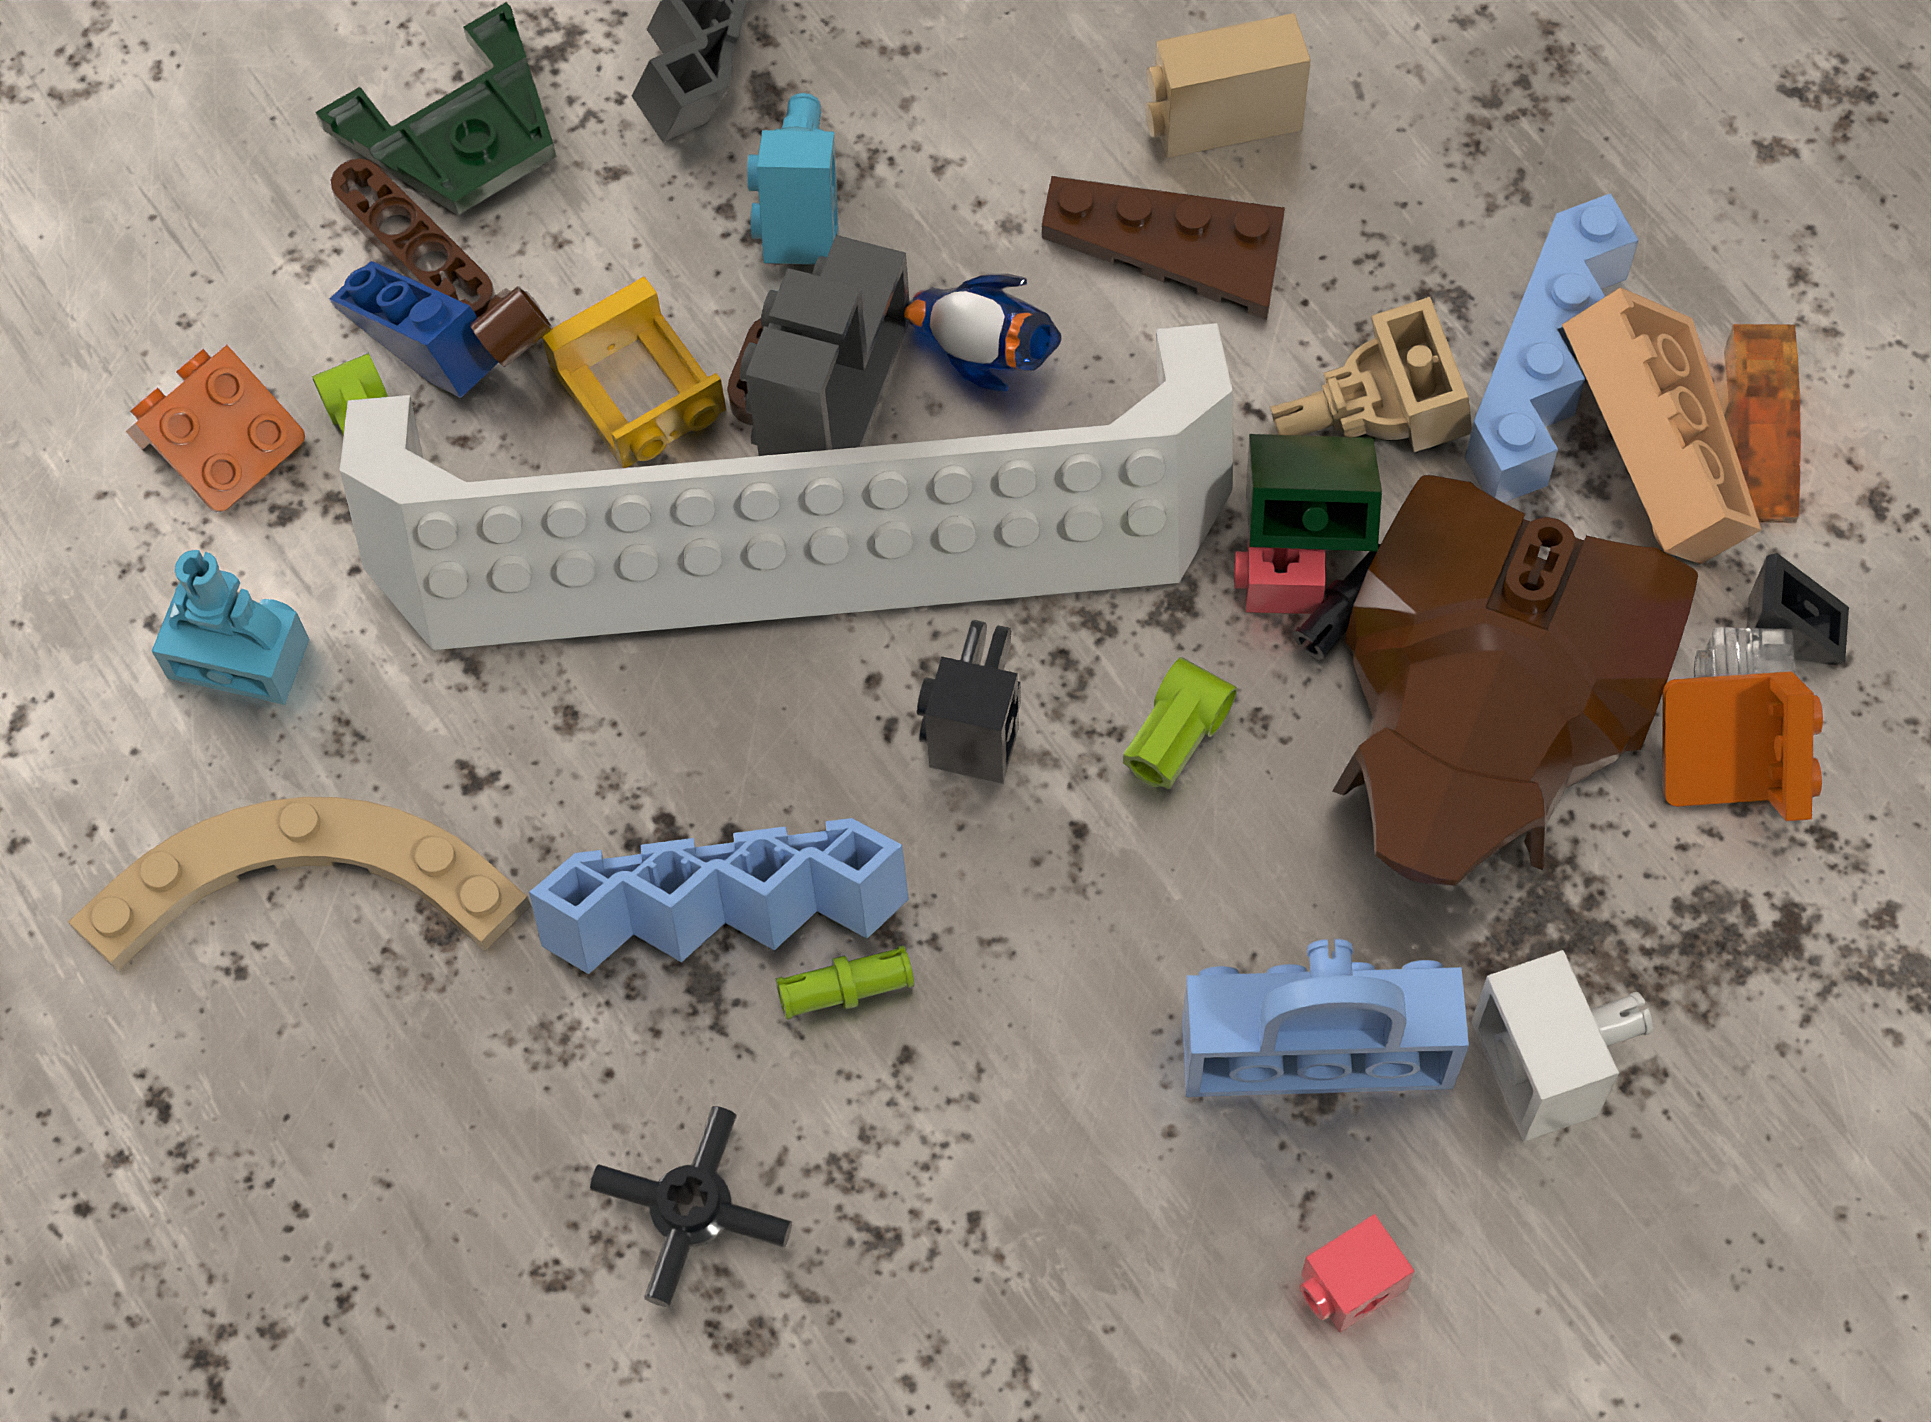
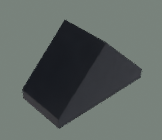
M1780 554L1768 555L1749 595L1744 652L1828 665L1845 663L1849 606Z

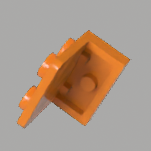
M228 345L224 346L212 358L204 349L192 357L176 371L184 382L167 396L159 388H156L130 411L138 421L126 431L142 450L151 444L202 501L215 512H223L231 507L296 450L305 439L302 427Z
M1792 671L1670 680L1663 688L1662 793L1664 798L1670 805L1676 807L1768 800L1785 821L1812 820V797H1819L1822 789L1820 764L1817 758H1813V735L1820 734L1823 727V710L1819 697L1814 695Z

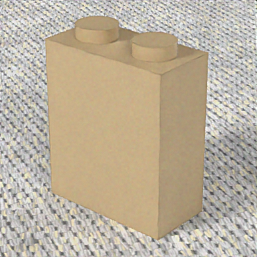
M1295 13L1156 41L1155 66L1147 67V82L1152 101L1145 103V113L1150 135L1152 137H1161L1167 158L1303 130L1311 60Z

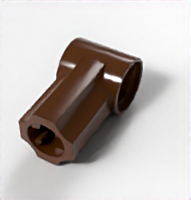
M517 286L512 291L506 288L500 291L489 301L487 311L470 324L480 342L503 367L508 366L553 330L552 325L540 310L538 303L528 291H524L520 286Z

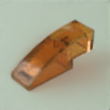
M1733 324L1724 348L1729 400L1724 414L1759 523H1796L1799 517L1801 423L1795 324Z

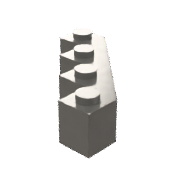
M660 0L646 30L663 54L649 60L631 96L663 143L708 123L729 87L733 68L731 63L735 44L739 39L747 0Z

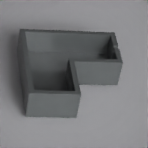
M836 235L828 257H818L812 274L787 268L779 290H770L768 292L761 314L763 331L758 344L749 343L746 347L740 367V379L747 382L748 388L745 410L746 413L752 414L753 418L751 444L757 446L758 456L863 447L909 325V320L904 317V310L910 304L906 252Z

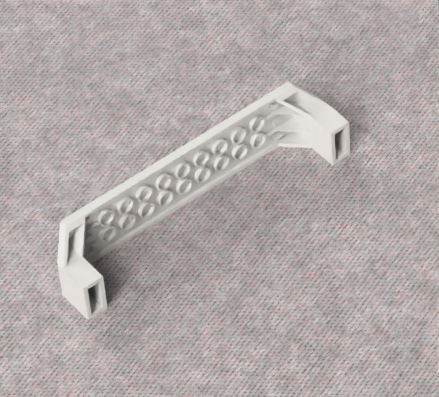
M1218 323L1156 329L1157 388L1110 425L465 482L423 458L410 395L349 400L346 410L340 473L363 569L432 650L1175 584L1181 581L1233 491V390Z

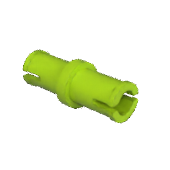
M904 945L898 946L893 950L848 961L845 955L832 958L831 966L785 978L778 977L775 980L780 1004L786 1020L792 1019L796 1015L842 1004L846 1010L857 1007L858 999L904 987H914L913 971Z

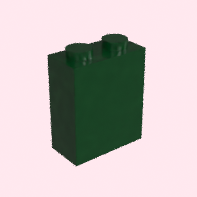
M1249 434L1246 483L1249 547L1378 552L1382 488L1373 438Z

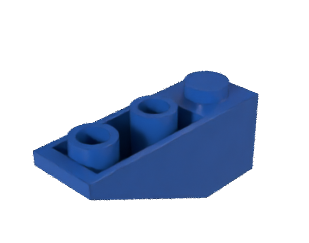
M370 261L366 266L352 272L346 278L344 285L329 298L338 311L427 382L460 398L499 363L473 332L470 324L477 319V316L469 305L376 262Z

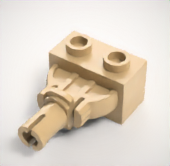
M1431 297L1372 315L1375 339L1358 347L1349 356L1344 366L1324 372L1325 384L1322 385L1321 391L1290 402L1270 406L1278 435L1303 436L1333 426L1335 431L1341 430L1344 437H1357L1368 434L1372 437L1386 440L1409 438L1414 452L1470 435L1472 430L1469 396Z

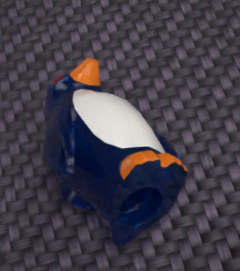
M990 272L969 279L958 287L949 289L930 287L920 290L914 295L904 310V317L909 320L910 325L918 332L936 340L945 350L951 364L965 379L980 387L1000 392H1007L1009 384L995 375L989 368L1010 371H1034L1059 347L1062 340L1061 333L1047 313L1003 290V288L1027 285L1025 277L1008 273Z

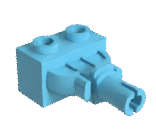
M800 93L790 97L786 118L783 120V127L775 130H762L759 155L749 154L748 190L759 192V203H752L751 236L752 239H762L763 263L815 264L819 256L828 257L835 236L838 235L834 132L819 130L821 104L818 98L811 94Z
M199 550L186 551L176 562L175 573L180 582L175 588L174 596L152 649V653L168 679L285 705L310 640L297 612L287 604L273 599H262L258 603L252 600L246 589H241L238 594L239 579L230 572L219 570L217 560L212 554L205 552L203 557Z

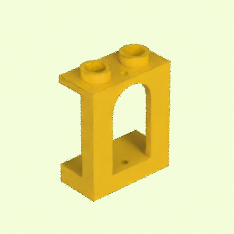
M645 276L555 326L553 330L542 338L550 368L622 468H627L638 461L653 459L670 442L691 430L699 431L708 427L716 420L720 413L726 411L721 378L717 373L708 377L661 314L657 292ZM639 340L678 395L635 420L628 422L589 367Z

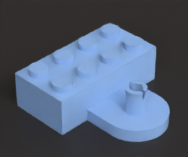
M1328 939L1315 941L1307 946L1310 972H1307V969L1301 965L1284 964L1271 967L1266 973L1239 974V971L1235 968L1216 966L1203 969L1198 975H1187L1182 1016L1186 1097L1454 1089L1469 1047L1462 967L1443 968V964L1440 962L1420 960L1410 962L1404 965L1402 969L1375 970L1372 964L1352 962V944L1342 939L1334 940L1335 951H1332V959H1330Z

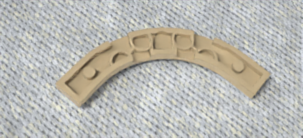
M297 797L271 800L236 808L205 819L171 836L143 854L120 873L71 918L68 923L81 938L115 970L119 971L186 909L207 895L239 881L238 875L275 865L277 869L300 866H333L334 862L368 868L371 874L379 875L401 884L423 897L440 910L484 951L531 907L528 896L484 857L458 837L430 821L400 809L369 801L339 797Z

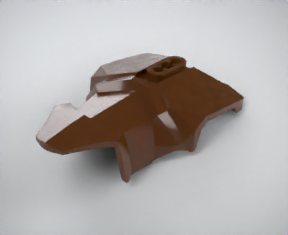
M1434 475L1421 476L1394 518L1366 573L1352 609L1344 640L1354 652L1353 665L1373 718L1366 741L1359 745L1332 792L1344 796L1355 787L1366 784L1373 822L1375 856L1395 872L1411 881L1424 884L1456 886L1475 867L1493 853L1527 832L1524 843L1529 852L1530 864L1532 867L1543 871L1547 823L1565 789L1617 761L1625 752L1641 750L1690 613L1698 579V573L1694 568L1656 547H1642L1587 535L1584 540L1576 538L1573 530L1566 523L1556 518L1541 517L1533 521L1525 520V513L1480 490L1472 482ZM1541 546L1550 548L1547 560L1538 557Z

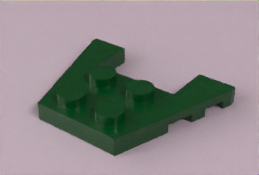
M507 2L463 26L467 42L490 70L394 126L387 122L362 88L358 87L315 112L321 128L324 132L457 215L557 157L513 11Z

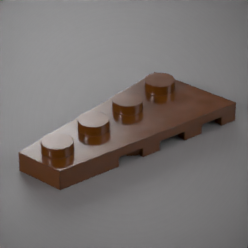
M1051 176L1041 225L1043 239L1109 263L1119 259L1141 267L1142 275L1161 282H1164L1166 277L1197 288V295L1218 303L1221 302L1222 298H1226L1248 306L1249 314L1268 320L1284 222V207Z

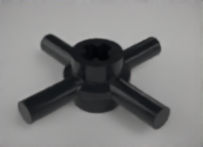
M712 1106L691 1165L672 1169L659 1181L598 1164L593 1172L590 1183L591 1191L649 1207L654 1226L665 1238L644 1299L650 1303L662 1307H670L690 1248L711 1242L723 1230L783 1248L788 1242L792 1221L732 1204L728 1186L722 1177L717 1174L737 1117L731 1110ZM694 1196L701 1197L704 1207L693 1206L688 1216L681 1215L678 1204L690 1205Z

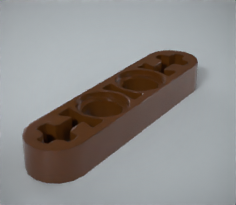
M360 158L348 160L339 165L331 177V189L337 206L402 274L459 301L453 285L456 279H458L459 286L469 296L478 295L479 300L474 303L466 299L461 300V302L469 305L477 318L485 313L488 309L489 301L496 295L488 275L378 165L370 160ZM355 184L362 188L369 186L375 202L370 206L368 199L356 189L350 191V188ZM403 215L411 219L409 227L399 234H385L380 230L381 224L391 216ZM438 251L448 256L446 263L437 270L424 271L416 267L418 259L427 252Z

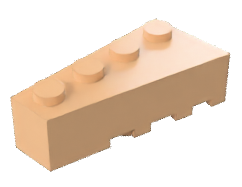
M1620 287L1563 323L1562 326L1650 518L1654 536L1664 549V552L1702 564L1761 531L1693 318Z

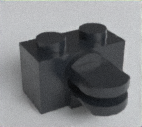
M972 620L960 660L942 656L935 679L925 677L922 683L917 704V715L923 716L919 742L927 743L930 768L1004 784L1019 730V708L1021 705V682L1018 681V673L1004 670L1009 654L1012 631L1009 627L996 626L985 665L983 666L980 663L985 646L987 624L986 622Z

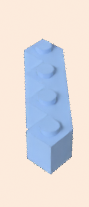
M1611 193L1556 213L1473 421L1465 459L1483 491L1503 503L1548 486L1558 448L1548 433L1546 426L1575 416L1585 376L1574 359L1576 357L1562 324L1604 298L1605 295L1601 289L1628 278L1638 238Z
M848 818L825 821L826 831L787 835L786 826L733 833L734 842L700 847H695L694 838L642 844L641 854L603 859L602 850L574 853L529 892L541 946L587 974H590L633 935L676 960L683 962L725 923L770 949L776 950L817 911L867 939L909 900L902 844L857 820Z

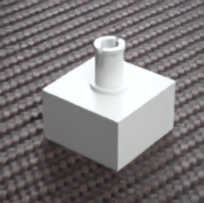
M1564 950L1488 975L1471 1021L1523 1142L1597 1117L1619 1075L1607 1046L1653 1032V1023L1649 1009L1642 1010L1641 1012L1638 1010V1007L1645 1004V1000L1638 992L1590 1009Z

